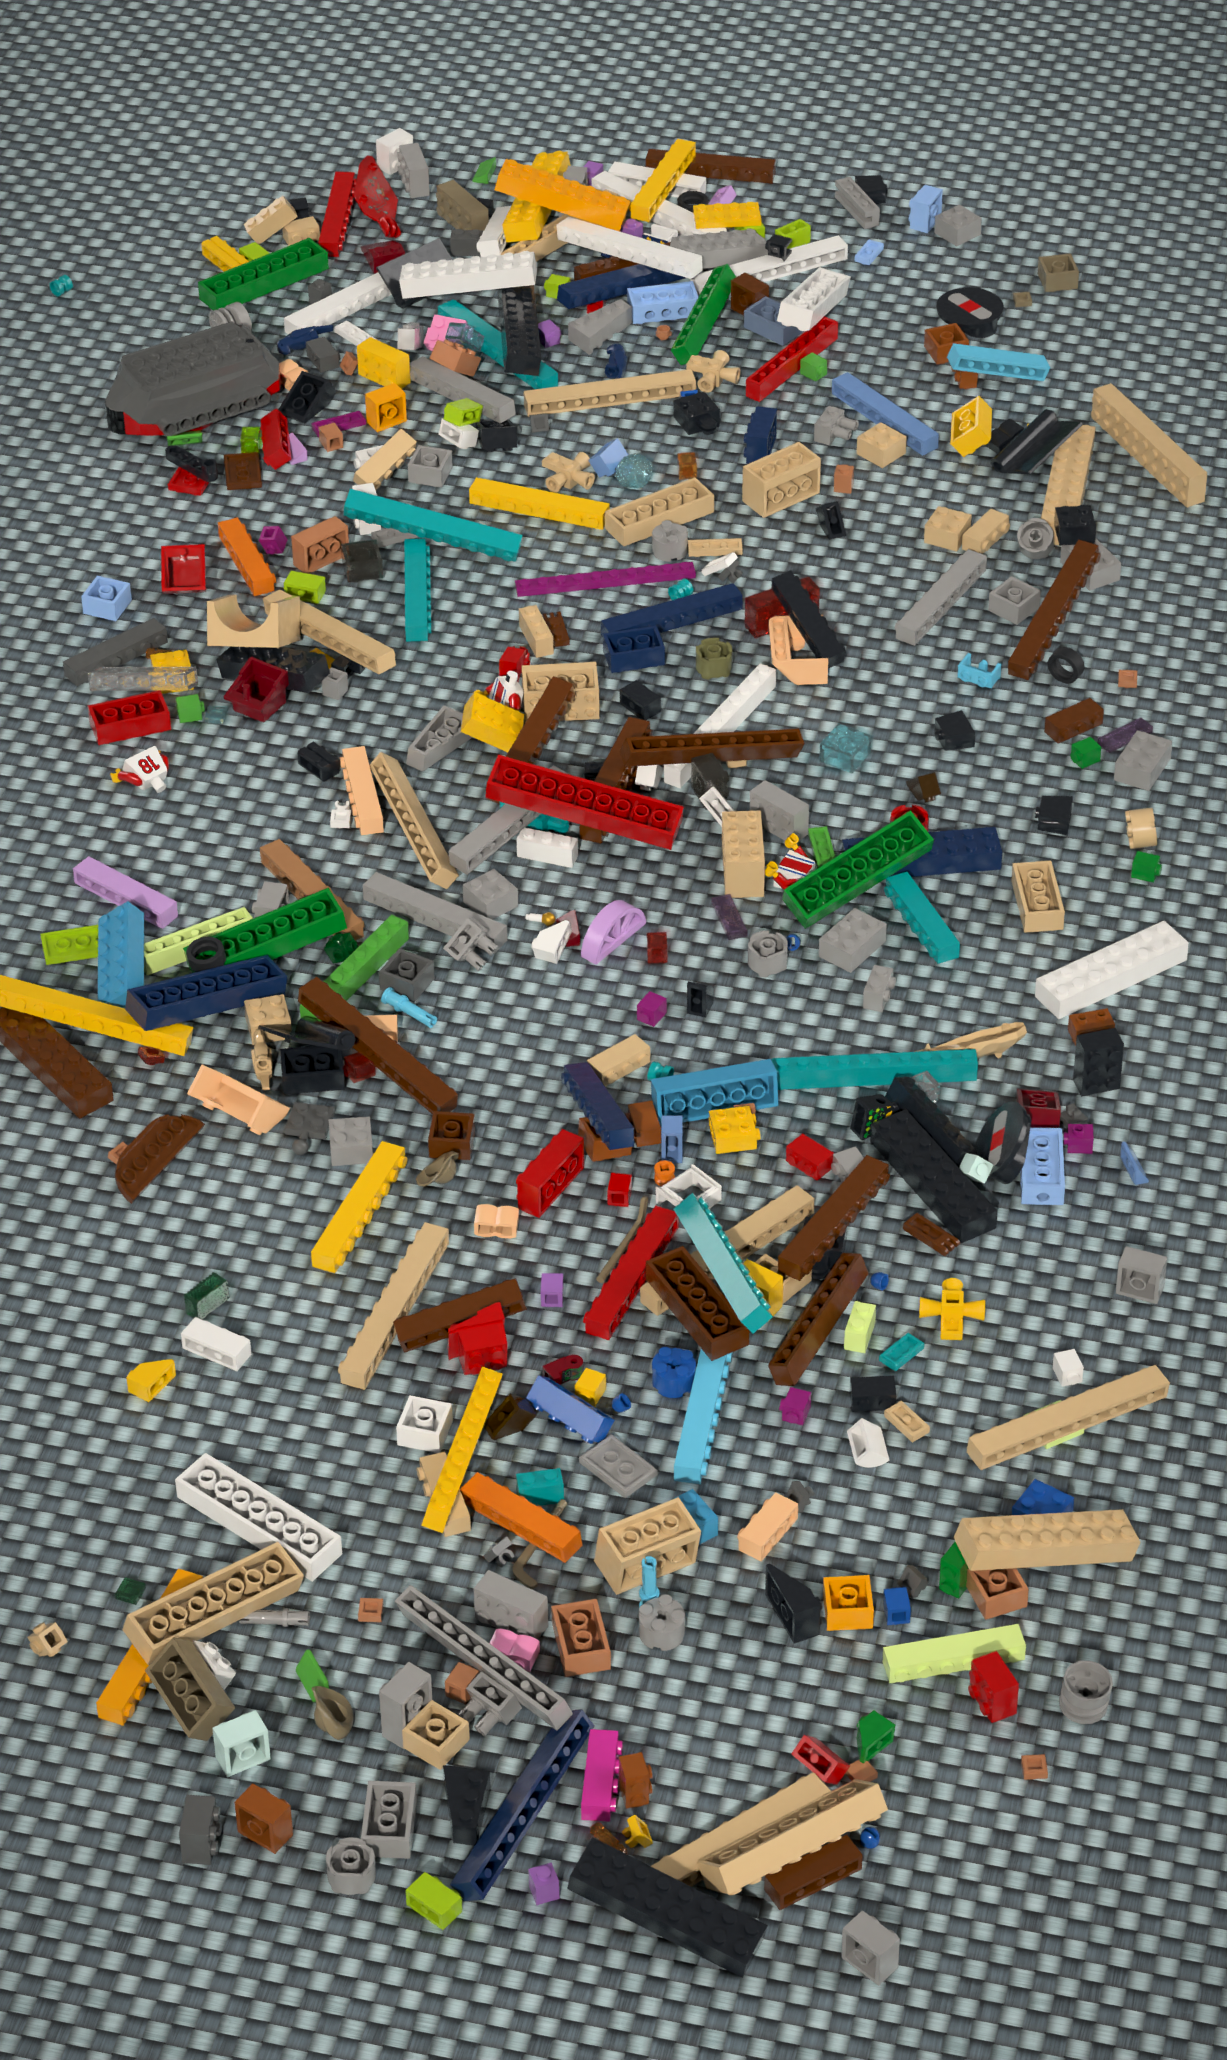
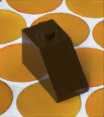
M935 772L906 781L908 788L917 801L924 800L927 803L936 800L935 797L941 795Z
M510 1393L486 1420L484 1427L491 1439L497 1440L523 1431L537 1414L527 1399Z

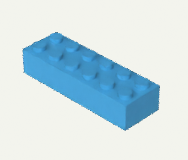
M128 901L98 919V1001L121 1008L126 1006L128 989L144 986V912Z
M771 1059L651 1079L652 1102L660 1127L662 1126V1116H683L684 1123L709 1118L710 1110L734 1108V1105L754 1103L755 1110L778 1106L777 1070Z

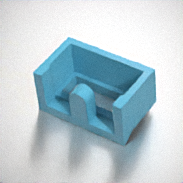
M968 653L958 665V678L964 682L969 681L978 684L980 687L992 688L997 680L1001 679V664L998 663L992 672H988L986 660H982L979 663V668L971 666V654Z

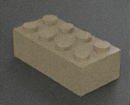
M454 180L437 185L436 210L439 216L444 218L455 229L485 230L486 225L489 223L487 207Z
M173 1637L145 1670L188 1738L207 1741L213 1735L212 1728L223 1723L235 1709V1706L192 1641Z

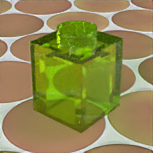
M242 427L240 438L241 453H259L261 444L260 427Z

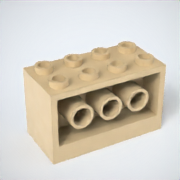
M797 442L743 466L742 501L765 518L820 493L821 458L803 444Z
M596 662L522 666L525 723L553 676L574 684L575 698L572 703L569 702L564 717H560L559 721L600 719Z
M761 811L722 812V859L725 898L764 897L765 858Z
M678 1497L600 1528L594 1562L617 1595L642 1585V1559H645L647 1556L656 1559V1579L696 1562L701 1530Z

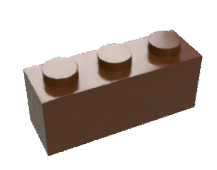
M1088 698L1045 717L1044 732L1059 744L1103 724L1104 709L1094 700Z

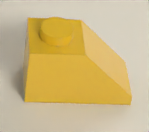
M168 1359L140 1363L126 1377L128 1392L150 1402L176 1376L174 1360Z

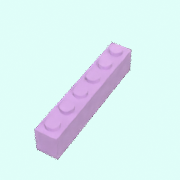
M88 856L73 868L75 884L118 906L127 901L144 912V920L162 929L178 917L177 902L172 898L145 886L143 883L116 871L114 868Z

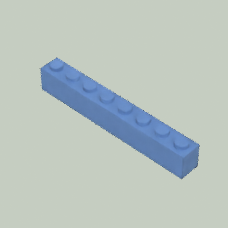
M847 372L832 379V394L875 424L881 422L907 436L906 445L922 456L938 448L939 433Z

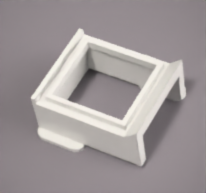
M692 1164L691 1168L662 1187H656V1204L660 1205L668 1200L674 1206H678L684 1199L678 1196L677 1193L684 1191L694 1184L704 1191L697 1198L703 1197L709 1204L708 1208H711L721 1201L722 1186Z

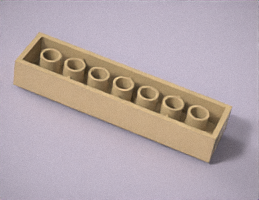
M1123 1509L962 1518L954 1535V1539L970 1571L1130 1562L1133 1560L1141 1543Z
M276 1542L128 1614L123 1631L149 1665L173 1637L192 1642L193 1640L198 1641L256 1610H260L299 1591L304 1575L281 1544Z
M854 1779L701 1859L697 1864L707 1889L735 1895L741 1892L742 1887L747 1884L752 1885L760 1882L764 1875L779 1872L782 1870L781 1866L787 1863L798 1862L802 1859V1855L816 1852L822 1848L821 1845L841 1839V1835L847 1831L853 1832L860 1829L861 1824L864 1822L879 1819L881 1817L880 1814L887 1811L888 1808L878 1783Z

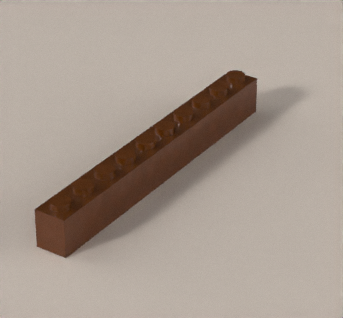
M1082 540L1077 541L1008 661V675L1029 680L1031 675L1036 673L1039 661H1043L1046 649L1050 648L1053 637H1056L1058 634L1059 626L1064 624L1067 612L1072 610L1074 600L1078 599L1081 588H1084L1086 585L1087 577L1092 575L1095 563L1098 564L1100 560L1099 545Z
M799 729L626 737L619 752L624 766L629 767L797 758L805 743Z
M315 977L299 988L298 1002L320 1021L351 1031L355 1036L353 1048L431 1114H433V1111L451 1112L457 1107L458 1094L453 1088L445 1084L439 1076L433 1074L426 1065L421 1064L410 1052L403 1049L397 1041L392 1040L381 1028L374 1025L368 1017L362 1015L355 1006L350 1005L339 993L332 990L326 982Z

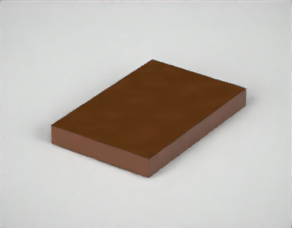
M258 452L224 454L227 490L262 488Z

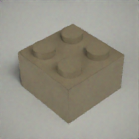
M1071 253L1038 257L1037 274L1045 292L1078 289L1079 270Z

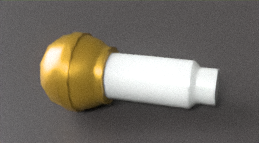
M551 912L545 914L530 913L526 914V920L542 922L550 926L554 924L555 916Z

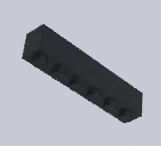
M792 570L772 578V591L815 657L828 658V669L844 662V654L846 653L844 645L838 642L834 630H830L826 618L819 613L817 604L811 601L807 589H803L799 577L795 576Z
M907 1076L894 1077L885 1097L890 1102L898 1104L899 1112L906 1109L958 1167L966 1153L977 1154L971 1142L965 1139L960 1130L949 1121V1118L937 1108L938 1106L926 1096V1093L915 1084L912 1078Z

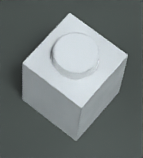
M1075 1349L1054 1353L1053 1370L1061 1386L1081 1383L1084 1367Z

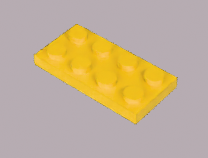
M758 202L693 205L696 229L761 226Z

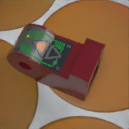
M575 1354L562 1357L543 1365L542 1376L552 1379L559 1385L570 1380H578L583 1373V1359Z

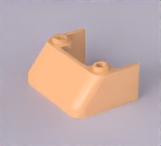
M774 616L770 618L769 637L772 664L796 685L828 684V658L792 659L791 650L798 651L805 647L804 638L789 616Z
M201 1065L187 1093L203 1101L202 1105L210 1110L218 1108L247 1123V1126L251 1127L250 1131L260 1136L262 1132L268 1133L287 1116L290 1110L286 1105L230 1076L204 1065Z

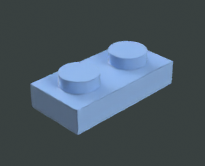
M868 240L855 255V262L870 265L884 249V243Z

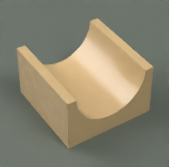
M226 595L207 601V646L279 648L300 641V596H291L272 602L269 615L263 624L251 621L242 613L237 602V595Z

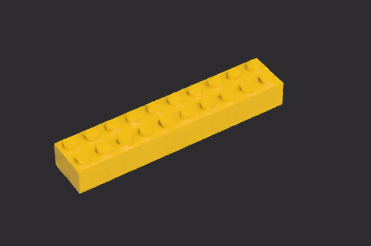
M555 151L553 153L541 152L537 154L531 166L535 169L545 170L550 174L563 177V172H566L567 167L571 165L568 151ZM515 197L502 224L506 242L537 240L552 209Z

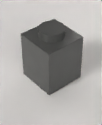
M317 279L308 286L310 304H314L332 295L331 283L322 279Z

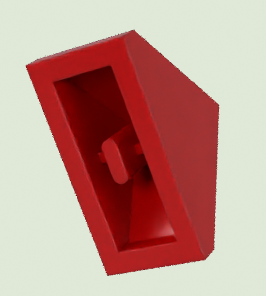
M507 647L499 659V676H506L508 671H514L518 674L517 682H519L526 650Z

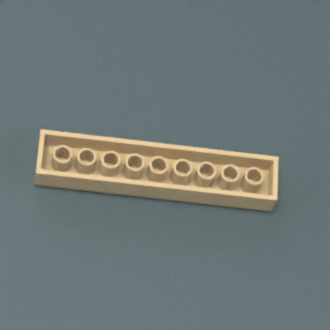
M1110 383L1095 388L1092 397V419L1183 505L1190 507L1205 502L1207 472L1113 384Z
M1082 425L1054 453L1041 519L1045 520L1053 530L1054 545H1059L1054 527L1055 507L1080 506L1083 503L1095 442L1096 427Z

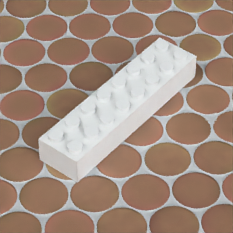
M529 251L516 254L505 253L504 255L491 254L487 257L473 256L468 259L456 258L449 261L444 259L438 262L425 261L420 264L407 263L402 265L399 282L403 299L535 285L537 266L534 252Z
M819 267L781 302L777 321L781 322L784 326L798 327L800 331H809L847 295L851 276Z
M1165 921L1159 922L1037 978L1035 997L1058 1019H1061L1186 961L1189 942Z
M204 1453L175 1479L176 1492L179 1499L261 1550L279 1542L303 1573L304 1577L312 1582L342 1555L340 1535L207 1453Z

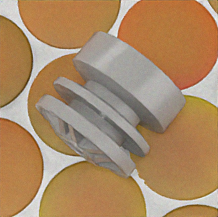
M240 302L231 303L225 308L221 307L218 310L211 311L209 314L211 328L232 321L235 325L239 327L245 326L252 331L250 316Z
M1078 1661L1071 1664L1066 1669L1059 1697V1706L1064 1716L1079 1724H1093L1100 1721L1106 1714L1113 1686L1112 1676L1109 1671L1101 1664L1093 1661Z

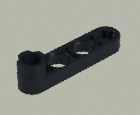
M176 445L168 446L165 449L166 459L206 482H213L218 479L215 459L202 460Z

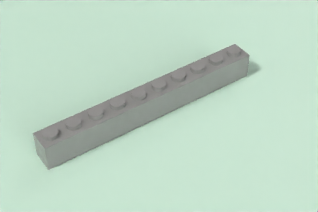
M409 1585L395 1600L403 1616L467 1664L479 1670V1673L482 1671L512 1692L519 1703L555 1730H558L573 1714L564 1698L413 1586Z

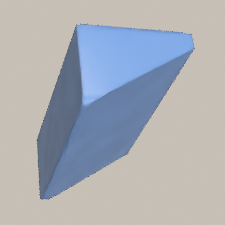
M1122 1142L1120 1158L1131 1180L1135 1185L1148 1183L1149 1180L1136 1154L1126 1142Z

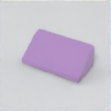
M728 185L718 189L708 205L732 203L736 197L733 187Z
M290 433V464L294 465L307 461L306 448L294 433Z

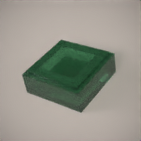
M124 1577L115 1593V1599L137 1605L146 1589V1584Z

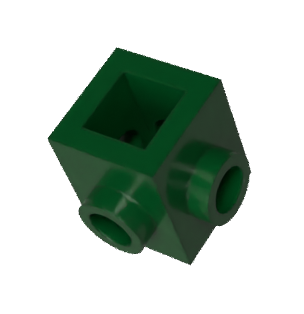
M339 933L330 936L324 950L334 964L344 962L359 946L351 933Z

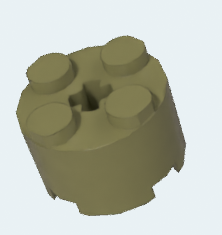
M719 638L702 640L701 644L696 646V670L701 674V677L709 680L730 675L732 669L731 644L728 641L726 643L721 642Z

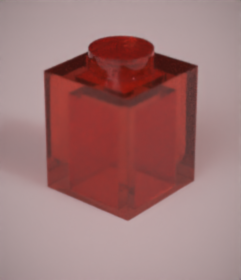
M666 932L647 933L648 963H668Z
M357 1052L344 1057V1075L347 1078L349 1077L353 1083L376 1075V1067L373 1061L361 1053Z

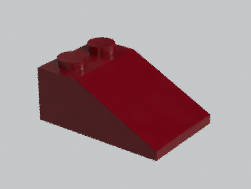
M393 240L361 246V250L374 274L378 273L376 269L378 266L405 254L401 243Z
M1017 1089L1016 1102L1022 1105L1027 1114L1030 1115L1031 1128H1059L1061 1107L1058 1092Z

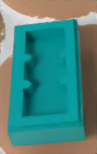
M907 1333L881 1353L879 1361L892 1370L897 1371L924 1349V1343L910 1333Z

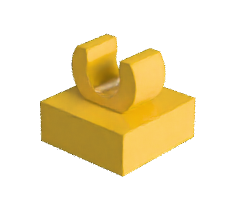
M636 1815L628 1818L629 1827L623 1829L622 1834L627 1838L631 1836V1838L626 1840L625 1844L630 1848L635 1847L638 1843L644 1848L653 1844L647 1824Z

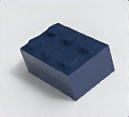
M756 406L755 412L751 413L747 433L744 434V443H746L744 458H746V465L772 453L777 438V408Z
M657 626L603 633V653L611 673L665 665V646Z

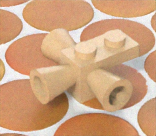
M722 350L714 352L712 359L692 355L686 364V370L692 369L694 372L703 373V377L698 380L697 385L701 391L706 393L711 392L714 387H720L723 379L738 384L741 373L740 367L724 368L730 358Z
M579 452L574 460H571L557 453H550L542 460V466L555 471L556 474L546 479L547 488L554 493H557L562 486L572 489L577 484L586 490L590 489L594 483L595 475L581 471L590 467L589 456L584 452Z

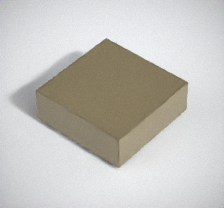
M1030 292L1013 293L1015 307L1032 306Z

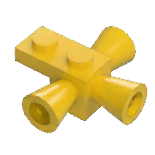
M948 1278L942 1283L941 1302L920 1297L919 1318L941 1315L940 1340H962L963 1316L984 1321L985 1299L964 1303L963 1283L959 1279Z

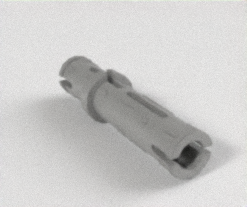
M284 1609L283 1611L256 1610L242 1618L239 1622L240 1624L283 1625V1627H288V1625L309 1626L310 1616L308 1615H310V1612L289 1611V1609Z

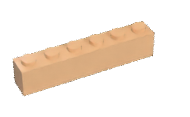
M365 746L342 749L343 757H339L340 767L344 768L342 769L343 779L347 780L345 781L346 791L350 792L348 797L349 803L353 804L351 805L352 815L356 816L354 817L355 827L359 828L361 835L384 832L383 816Z

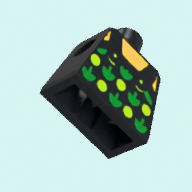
M882 1094L856 1098L850 1129L861 1140H865L870 1137L871 1123L898 1113L899 1106L896 1102H890Z

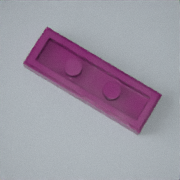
M360 411L311 424L313 431L319 437L320 426L335 423L340 431L366 425V419Z

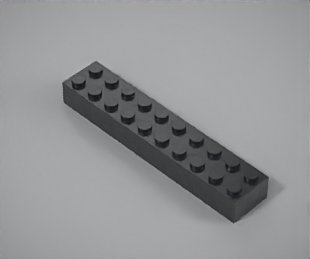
M534 285L500 288L498 290V307L504 372L539 376L542 357Z

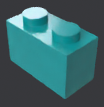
M560 1468L516 1474L517 1495L525 1497L536 1506L557 1504L560 1499L564 1500V1484Z

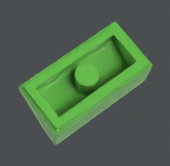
M496 157L480 163L472 182L489 183L496 169Z
M201 430L189 431L167 436L168 446L202 443Z
M306 1650L296 1667V1673L311 1700L316 1702L312 1687L322 1686L329 1689V1684L312 1652Z

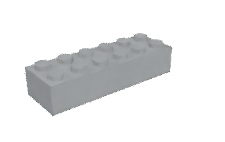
M754 229L733 230L730 232L720 231V233L708 232L706 234L688 236L679 235L672 237L670 247L701 255L703 269L715 268L725 264L732 265L768 255V250L765 249V238L756 233Z

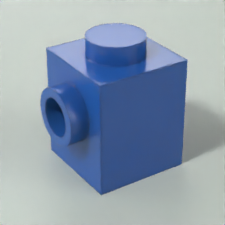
M907 1588L884 1589L883 1607L887 1625L910 1623L911 1607Z

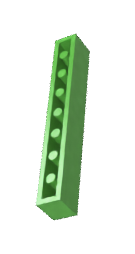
M394 915L388 917L323 982H326L332 990L339 993L347 1001L409 939L408 921ZM299 1005L300 1018L309 1017L320 1021L303 1005Z

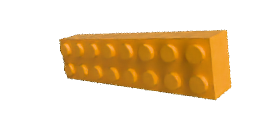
M505 159L494 189L619 232L630 204V200H627L625 197L612 195L608 191L597 190L593 186L582 185L578 181H571L560 175H553L545 170H538L530 165L517 163V161L512 159Z

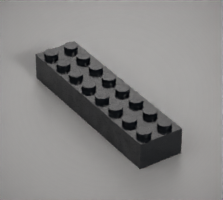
M906 1109L871 1123L870 1142L960 1243L996 1229L997 1209Z
M594 1837L589 1841L573 1869L567 1887L568 1890L742 1978L757 1953L768 1926Z

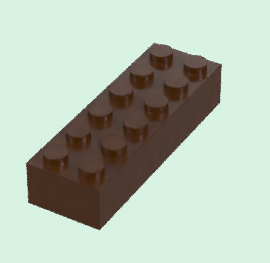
M684 1246L646 1261V1280L711 1361L749 1345V1329L740 1322L729 1301Z

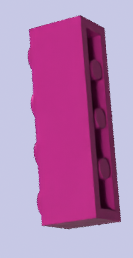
M590 1729L581 1802V1820L610 1822L611 1812H616L617 1799L613 1798V1793H618L619 1779L615 1778V1774H619V1759H617V1755H622L623 1741H618V1731Z

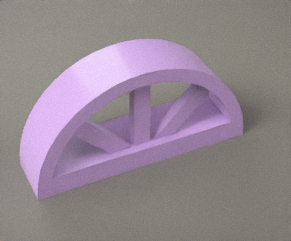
M616 900L606 905L594 918L586 932L582 944L581 957L597 965L646 924L644 913L623 900Z

